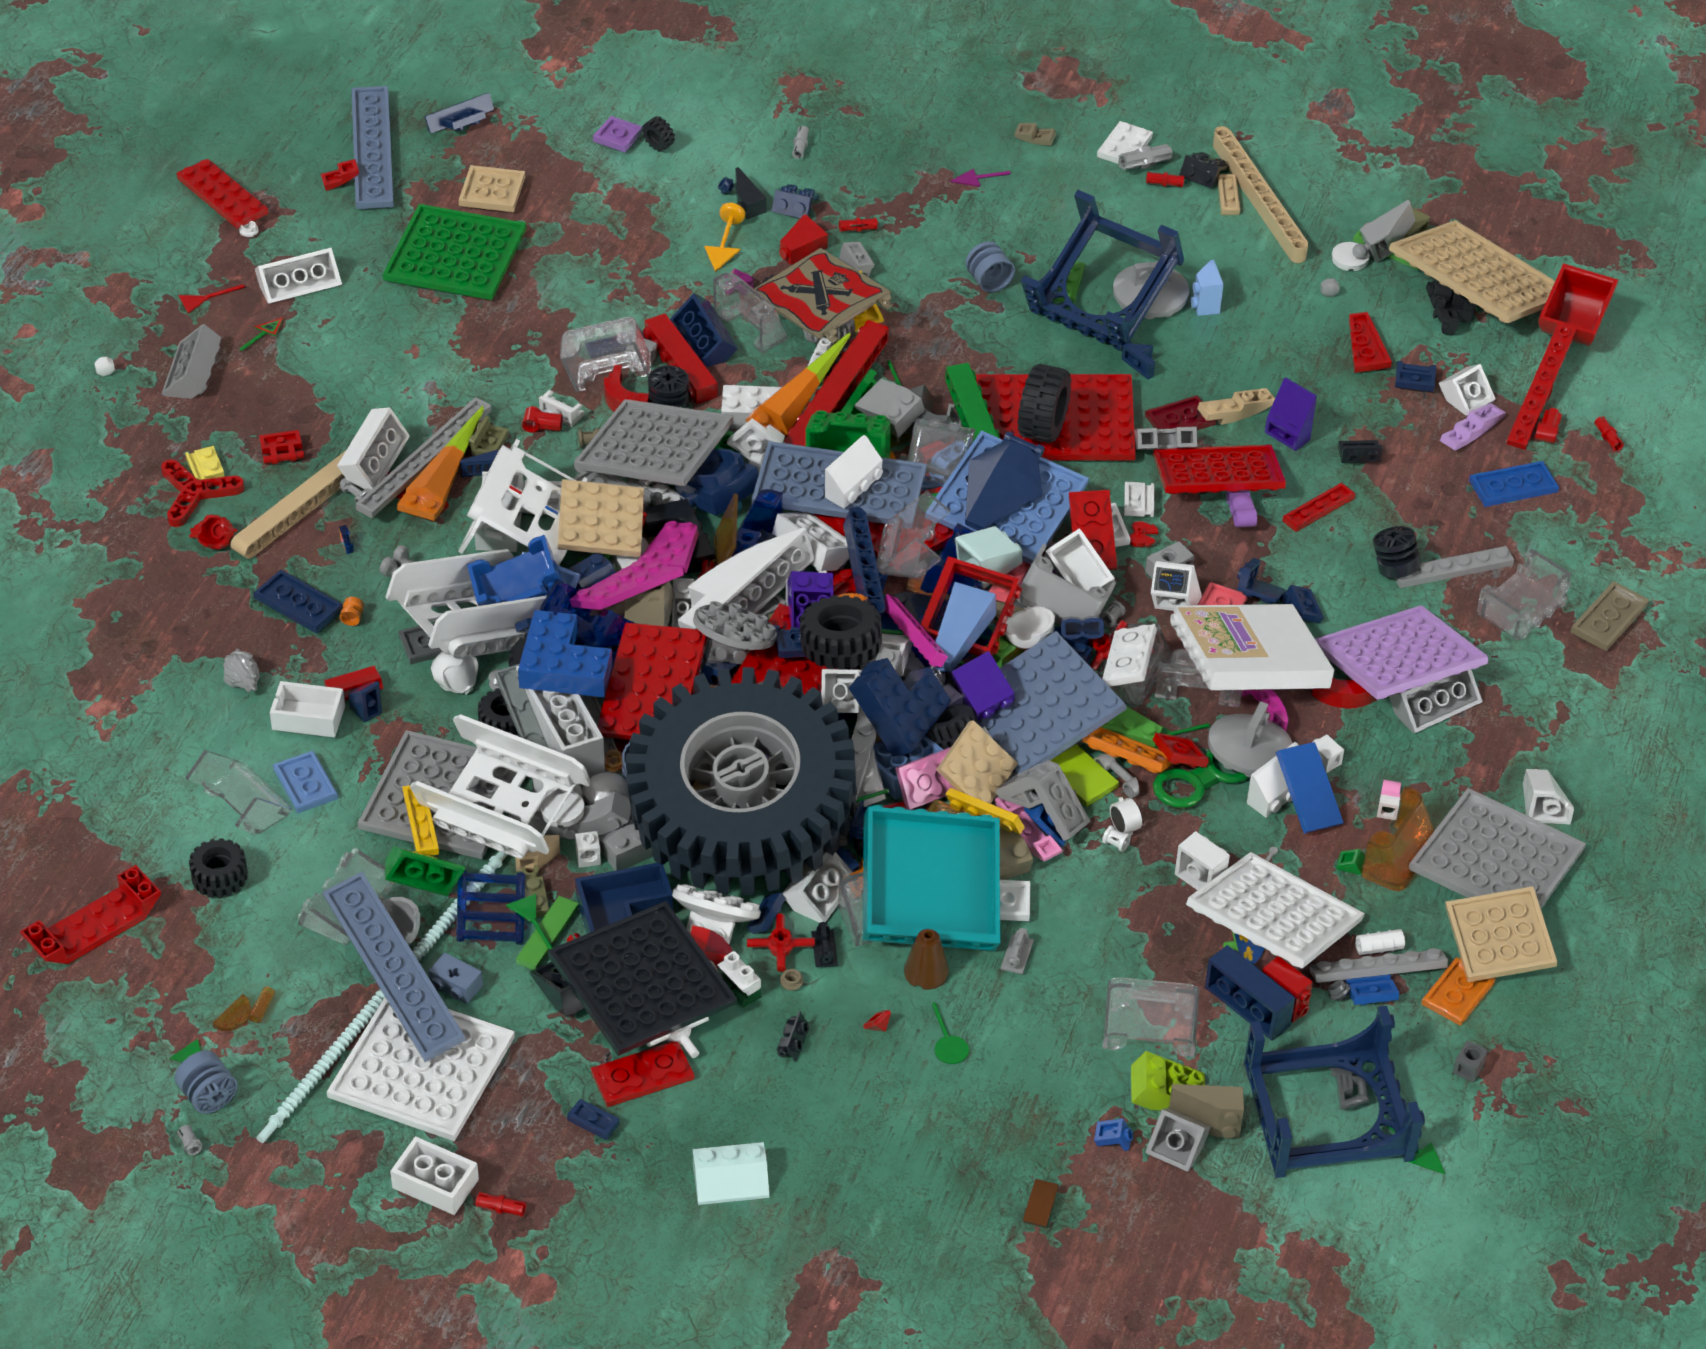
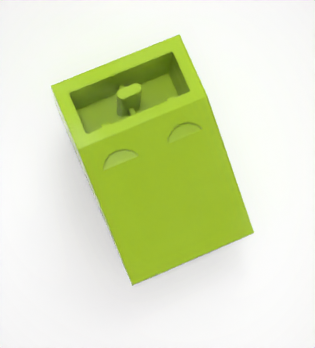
M1145 1051L1131 1065L1132 1103L1150 1110L1162 1111V1109L1169 1107L1172 1084L1205 1085V1073Z

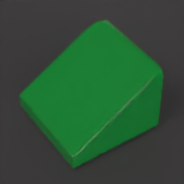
M1361 849L1341 851L1336 868L1337 870L1362 875L1367 859Z

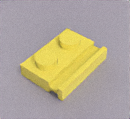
M214 446L194 450V453L191 454L185 453L192 475L197 480L225 477Z

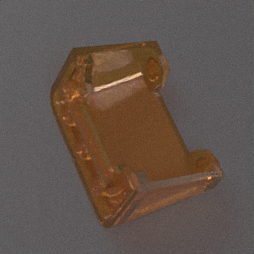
M1405 786L1400 795L1401 807L1399 817L1395 822L1397 831L1394 835L1385 831H1378L1372 835L1368 841L1361 876L1393 891H1402L1407 887L1415 875V872L1410 870L1409 864L1435 831L1422 795L1417 790Z

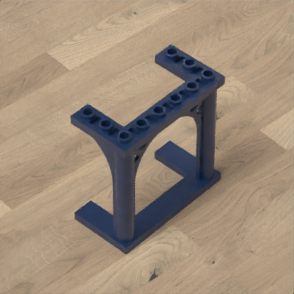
M1077 190L1074 197L1081 219L1080 223L1049 272L1039 281L1024 275L1021 284L1032 313L1042 314L1050 321H1058L1066 328H1074L1085 336L1090 335L1099 342L1111 344L1115 349L1122 351L1124 344H1132L1131 338L1176 264L1181 266L1184 262L1179 233L1176 230L1161 225L1157 230L1160 239L1158 241L1099 216L1094 196ZM1095 230L1160 257L1134 301L1123 310L1116 313L1108 311L1106 315H1093L1077 308L1070 300L1066 287L1071 269ZM1061 297L1065 299L1060 305L1052 303L1056 298ZM1065 307H1070L1071 310L1069 311V310L1064 309V308H1065ZM1097 321H1102V322H1103V325H1101L1100 323H1096V322H1097Z
M1378 1006L1376 1018L1371 1025L1349 1039L1326 1045L1263 1052L1265 1038L1260 1021L1250 1022L1244 1066L1275 1178L1285 1177L1286 1170L1394 1156H1402L1404 1162L1414 1160L1415 1152L1418 1151V1139L1422 1136L1421 1127L1425 1124V1117L1423 1111H1419L1417 1102H1409L1406 1107L1405 1099L1400 1096L1401 1087L1399 1080L1395 1079L1394 1062L1389 1060L1388 1044L1392 1041L1391 1031L1392 1028H1395V1020L1393 1014H1389L1387 1006ZM1356 1061H1358V1062H1357V1066H1353V1065L1350 1064V1063H1355ZM1367 1062H1371L1375 1065V1069L1368 1073L1364 1072L1362 1066ZM1319 1067H1336L1358 1075L1370 1085L1378 1100L1379 1115L1375 1124L1367 1133L1345 1142L1290 1148L1292 1134L1287 1118L1277 1119L1276 1124L1262 1074ZM1378 1075V1082H1375L1373 1077ZM1389 1114V1119H1385L1384 1115ZM1386 1125L1391 1127L1395 1134L1388 1135L1380 1130V1126ZM1377 1135L1378 1138L1372 1139V1136Z

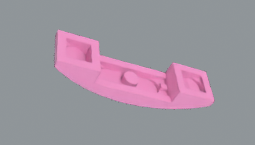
M999 797L995 798L994 802L997 807L1019 816L1025 827L1020 835L1025 840L1031 854L1042 861H1046L1062 853L1060 846L1050 835L1046 837L1024 811L1023 806L1000 799Z

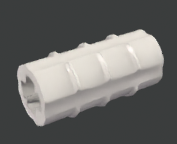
M1401 929L1384 932L1378 931L1377 933L1356 936V948L1359 955H1372L1373 953H1383L1386 951L1393 952L1394 950L1404 949L1405 938Z

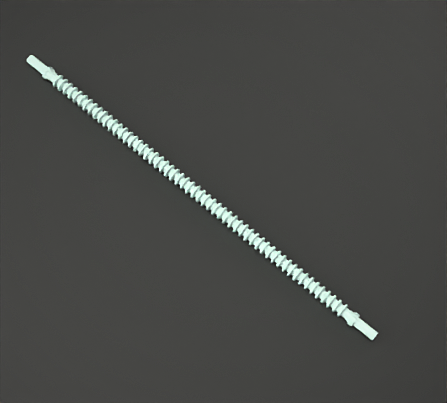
M499 851L495 856H492L489 859L488 865L483 866V869L476 874L472 882H469V886H466L465 890L458 895V899H455L454 903L447 908V912H444L443 916L436 921V925H433L432 929L425 934V938H422L421 942L417 943L412 952L418 962L425 957V953L429 952L433 944H436L440 936L444 934V931H447L451 923L455 921V918H458L462 910L466 908V905H469L473 897L477 895V892H480V888H483L484 884L491 879V876L495 874V870L502 866V861L508 854ZM381 990L372 996V1000H369L364 1009L360 1011L361 1014H357L356 1018L352 1021L353 1023H349V1027L345 1028V1032H342L341 1036L337 1037V1041H334L333 1046H330L325 1055H322L321 1059L317 1061V1064L313 1066L314 1069H310L309 1073L305 1076L306 1078H303L302 1083L298 1084V1088H294V1092L290 1093V1097H287L285 1100L286 1102H282V1106L277 1109L278 1112L275 1115H271L269 1123L256 1137L259 1142L264 1143L276 1128H280L283 1125L284 1118L290 1117V1113L294 1112V1108L298 1107L302 1099L306 1098V1094L310 1093V1089H313L318 1080L322 1079L321 1075L326 1074V1071L330 1069L329 1066L334 1064L333 1061H337V1057H340L342 1054L341 1052H344L345 1048L349 1047V1043L353 1042V1038H356L357 1034L361 1033V1029H364L365 1025L369 1023L368 1020L372 1019V1016H374L385 998Z

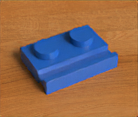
M1390 974L1346 979V983L1350 986L1348 993L1354 1005L1399 1000V991L1394 981L1390 979Z

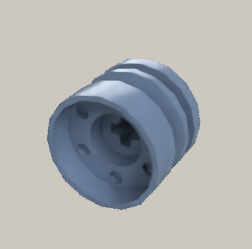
M988 241L975 246L966 258L965 266L968 272L985 292L993 293L1002 290L1012 281L1015 275L1014 264L995 242Z
M209 1050L199 1051L189 1056L178 1067L174 1077L176 1085L187 1096L192 1106L199 1113L203 1114L212 1113L223 1108L231 1101L238 1088L237 1080L231 1075V1072L225 1067L217 1054Z

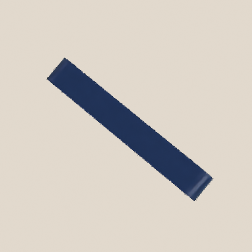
M851 507L843 527L856 593L868 597L867 601L878 610L882 618L885 611V602L867 514L860 507Z

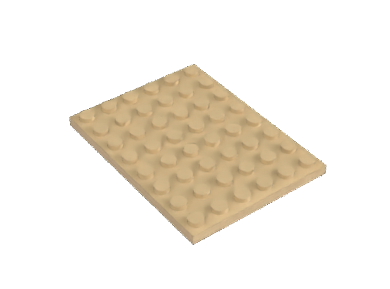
M1456 220L1393 242L1389 247V250L1396 257L1406 260L1411 266L1424 271V274L1435 278L1440 284L1453 289L1456 294L1469 299V302L1479 305L1485 312L1495 315L1504 323H1510L1543 310L1555 283V280Z

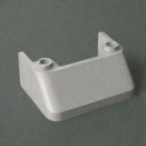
M1043 544L1020 585L1022 592L1017 601L1026 607L1037 606L1051 610L1055 615V622L1060 625L1061 619L1074 616L1081 619L1088 616L1099 617L1116 582L1112 581L1107 591L1099 586L1091 587L1088 592L1052 573L1053 564L1048 558L1042 557L1047 546Z

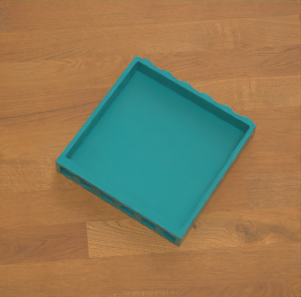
M881 805L868 806L864 814L863 940L914 944L920 931L932 929L939 934L943 947L996 951L1000 945L999 818H994L991 815L971 816L969 813L949 814L947 811L928 812L925 809L906 810L903 807H894L892 809L884 808Z

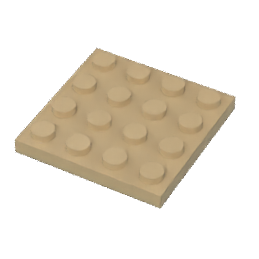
M562 479L557 549L640 557L644 488Z
M1533 886L1446 901L1445 908L1468 982L1557 967V959Z

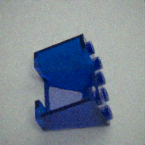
M764 489L757 494L719 564L755 546L761 536L759 532L761 529L769 533L773 532L777 514L783 513V492Z

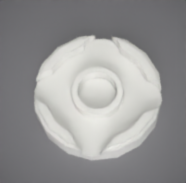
M1343 242L1333 248L1332 261L1342 270L1349 271V269H1354L1353 271H1359L1368 265L1369 252H1367L1364 258H1356L1352 250L1358 243Z
M555 790L549 793L540 805L541 815L546 823L551 819L566 795V791ZM572 790L551 826L558 827V825H563V827H569L576 824L583 817L585 808L580 794Z

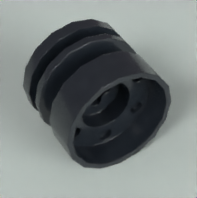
M672 365L661 366L651 371L648 376L649 403L688 408L689 376L686 371Z
M1405 526L1386 528L1374 536L1373 544L1379 573L1382 576L1401 578L1415 573L1420 568L1421 560L1413 529Z

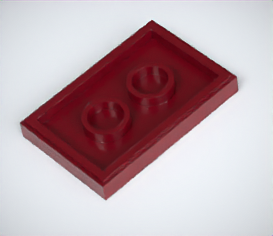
M1198 395L1145 411V417L1157 429L1197 427V430L1216 425V420L1207 421L1197 409L1199 402H1202Z

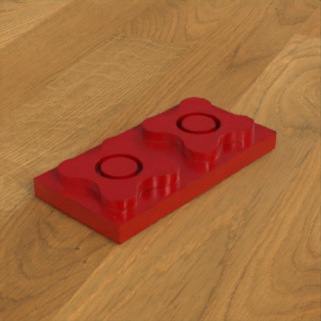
M1110 490L1069 492L1072 533L1080 528L1108 570H1116L1117 561Z
M674 1041L591 1068L593 1079L607 1107L694 1080V1073L679 1042Z

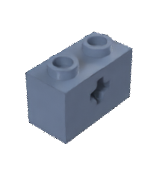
M444 953L429 969V979L436 990H441L449 994L453 999L460 1000L466 1004L483 987L482 971L447 953Z

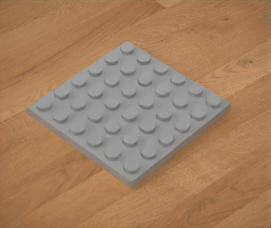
M624 399L574 461V468L586 472L591 471L605 475L610 474L655 481L657 483L686 486L734 423L733 415Z
M406 730L358 821V829L413 842L402 786H408L413 782L419 781L449 793L477 747ZM499 767L493 772V777L511 784L517 772ZM474 778L467 790L491 799L498 786ZM481 802L475 803L479 806L485 807L492 811L495 809L494 807ZM430 809L431 816L433 818L435 812ZM433 822L439 849L483 859L488 846L443 829Z
M1467 788L1410 862L1409 870L1467 898L1533 886L1540 909H1542L1581 855L1586 843Z

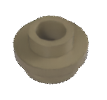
M788 969L782 974L780 983L787 990H797L803 985V977L798 970Z

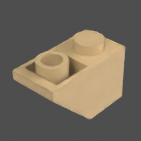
M559 835L543 836L549 848L548 854L539 851L532 853L527 851L522 859L515 857L516 872L522 871V867H525L526 871H534V865H537L540 870L560 853Z

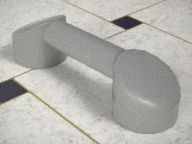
M1101 754L1094 759L1106 771L1112 769L1125 781L1123 791L1129 798L1139 795L1137 778L1132 777L1123 769L1114 757L1108 754Z

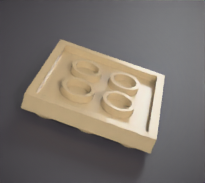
M470 165L458 200L459 206L514 212L525 179V171Z
M973 720L969 721L936 770L956 790L991 804L997 795L995 790L1007 781L1018 763Z

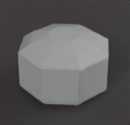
M1334 278L1326 279L1321 283L1320 290L1325 297H1333L1339 293V283Z

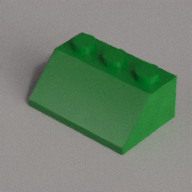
M393 846L385 859V880L443 896L449 895L465 870V866L396 846Z

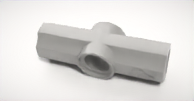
M1167 144L1150 147V145L1143 146L1135 151L1120 154L1118 164L1123 170L1137 167L1141 169L1149 168L1156 163L1171 160L1172 149Z

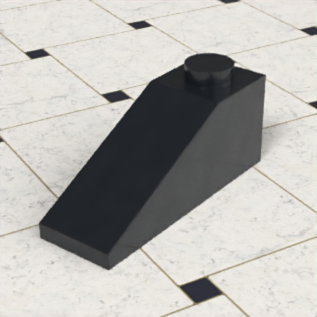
M739 167L735 168L736 204L744 209L745 218L750 219L766 213V197Z

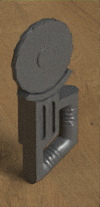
M1356 1061L1355 1063H1350V1064L1353 1065V1066H1357V1062H1358V1061ZM1328 1067L1332 1070L1331 1076L1336 1077L1340 1109H1349L1369 1101L1365 1080L1345 1069ZM1353 1086H1358V1096L1352 1097Z

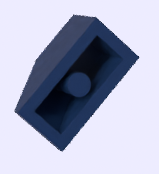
M377 681L367 683L348 694L350 709L364 723L382 713L380 685Z

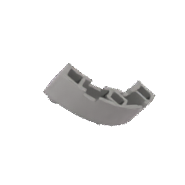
M614 791L607 797L595 801L594 805H584V815L576 824L569 827H563V825L554 827L550 825L545 835H559V838L575 839V834L597 831L598 835L614 831L629 822L631 813L630 800ZM528 801L522 803V807L529 805ZM539 806L528 825L542 833L547 823L542 818L541 807ZM509 813L508 817L521 822V818Z

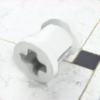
M1110 825L1103 835L1102 842L1104 844L1109 843L1117 847L1119 851L1124 852L1130 843L1131 835L1129 833H1121L1115 830L1114 826Z

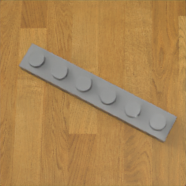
M1507 546L1423 562L1415 573L1394 579L1399 588L1513 566L1514 558Z
M1432 948L1427 951H1408L1404 954L1364 956L1361 959H1341L1335 962L1321 961L1317 964H1310V973L1315 982L1319 983L1447 968L1448 959L1441 949Z

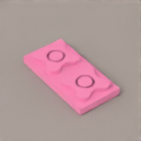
M950 748L895 768L906 809H913L945 797L949 788L955 789L936 770Z

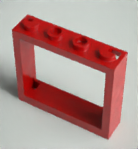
M948 556L920 625L936 642L939 631L932 630L955 573L1008 589L1010 592L988 647L974 643L967 652L981 656L989 651L993 657V654L998 653L1001 635L1004 636L1006 633L1008 617L1011 618L1014 613L1015 606L1013 604L1015 599L1020 598L1022 592L1020 581L1018 578Z

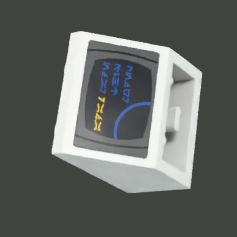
M1156 561L1151 588L1155 609L1174 611L1175 605H1198L1202 595L1194 565Z

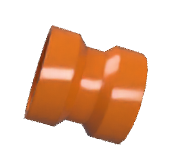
M347 597L339 616L341 622L348 626L359 624L364 610L363 601L357 597Z

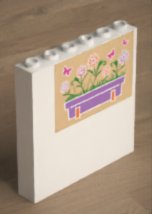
M1293 604L1175 605L1174 614H1171L1170 618L1171 625L1176 630L1177 636L1180 637L1184 648L1187 649L1190 658L1196 665V669L1200 672L1203 681L1206 682L1210 690L1331 687L1334 669Z

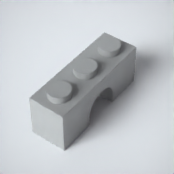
M1197 427L1134 430L1135 450L1197 447Z

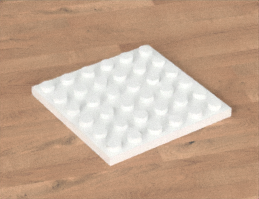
M1252 852L1188 897L1186 903L1187 906L1193 908L1197 913L1206 915L1215 923L1226 926L1235 934L1246 937L1255 945L1266 948L1273 955L1280 956L1289 961L1293 966L1304 968L1359 924L1365 914Z
M384 998L327 1090V1098L455 1141L514 1040L515 1031L448 1009L463 1032L466 1041L424 1062L386 998Z

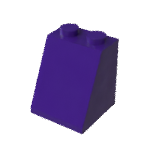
M989 651L952 671L954 686L963 695L964 701L972 708L978 720L981 718L987 719L997 709L1001 707L1005 709L1013 704L1015 693Z

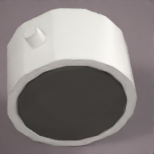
M1120 797L1118 802L1110 806L1112 823L1117 831L1133 835V831L1140 829L1142 826L1140 810L1133 799L1126 798L1123 800V797Z

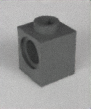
M1467 1040L1455 1060L1453 1074L1474 1083L1485 1065L1488 1050Z

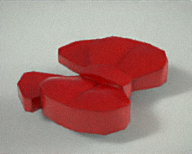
M1142 521L1132 523L1134 533L1129 535L1130 545L1134 547L1152 546L1155 543V539L1146 536V534H1158V528L1154 524L1150 525Z

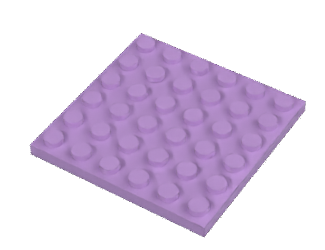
M1422 605L1315 639L1326 658L1376 699H1384L1389 695L1402 693L1408 689L1421 687L1426 683L1439 681L1445 677L1458 675L1463 671L1476 669L1479 666L1488 664V656Z

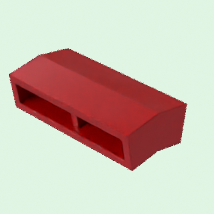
M375 665L324 680L325 687L343 689L344 700L349 699L348 694L367 683L377 681L380 685V690L384 689L382 678L377 672Z

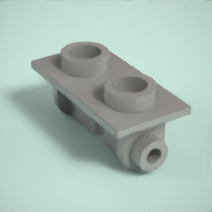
M1020 928L1016 931L1015 935L1012 934L1001 970L1023 975L1034 939H1029L1026 929Z

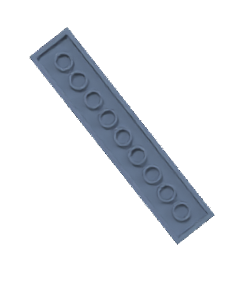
M388 86L352 88L354 159L359 169V174L355 177L356 209L394 207Z
M360 872L322 892L326 902L424 1062L466 1041L463 1032L364 873Z

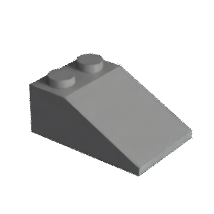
M880 379L855 404V408L867 416L884 415L890 419V433L897 438L925 411L922 399L903 386L884 379Z

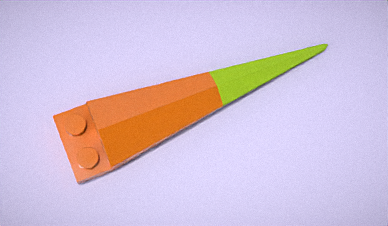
M851 333L842 337L808 367L757 406L745 421L748 422L753 418L765 428L770 424L783 435H787Z
M483 406L476 411L407 487L406 493L397 504L398 511L433 521L437 519L445 506L460 466V460L464 456L470 437L473 435L484 412Z

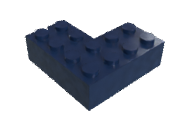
M888 658L869 662L860 673L861 676H857L848 687L892 756L911 753L951 703V699L930 667L912 671L902 681Z
M660 863L575 878L576 898L587 934L664 901L673 910L672 891L664 865Z

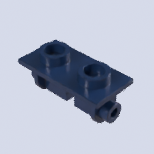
M864 800L861 801L858 808L856 807L855 816L850 820V830L848 832L850 833V843H852L854 837L864 839V814L868 808L864 806Z

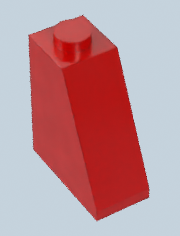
M805 214L780 240L779 254L783 260L793 265L820 248L823 250L828 249V234Z

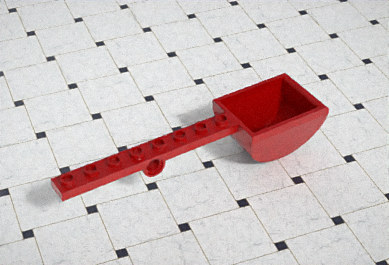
M1565 263L1562 264L1538 322L1541 331L1552 335V338L1508 436L1507 445L1526 450L1545 403L1549 401L1554 382L1571 343L1591 345L1618 285V279Z

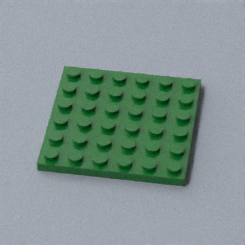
M419 204L382 274L383 280L493 300L527 229L526 223Z

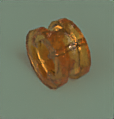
M614 749L609 750L604 757L605 768L613 772L620 770L622 767V753ZM612 757L617 758V762H615V764L610 763V759H612Z

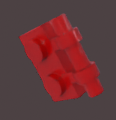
M299 430L259 435L262 455L271 454L263 456L264 464L272 463V465H275L281 461L290 460V462H295L296 459L304 458L303 450L295 451L302 449Z

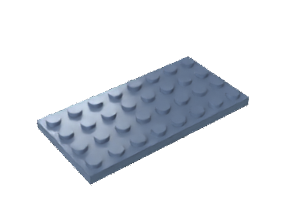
M768 441L752 496V505L846 518L851 507H860L866 512L868 522L912 528L927 471V464L881 457L882 476L875 480L865 492H862L853 503H850L846 508H842L825 498V469L844 452Z

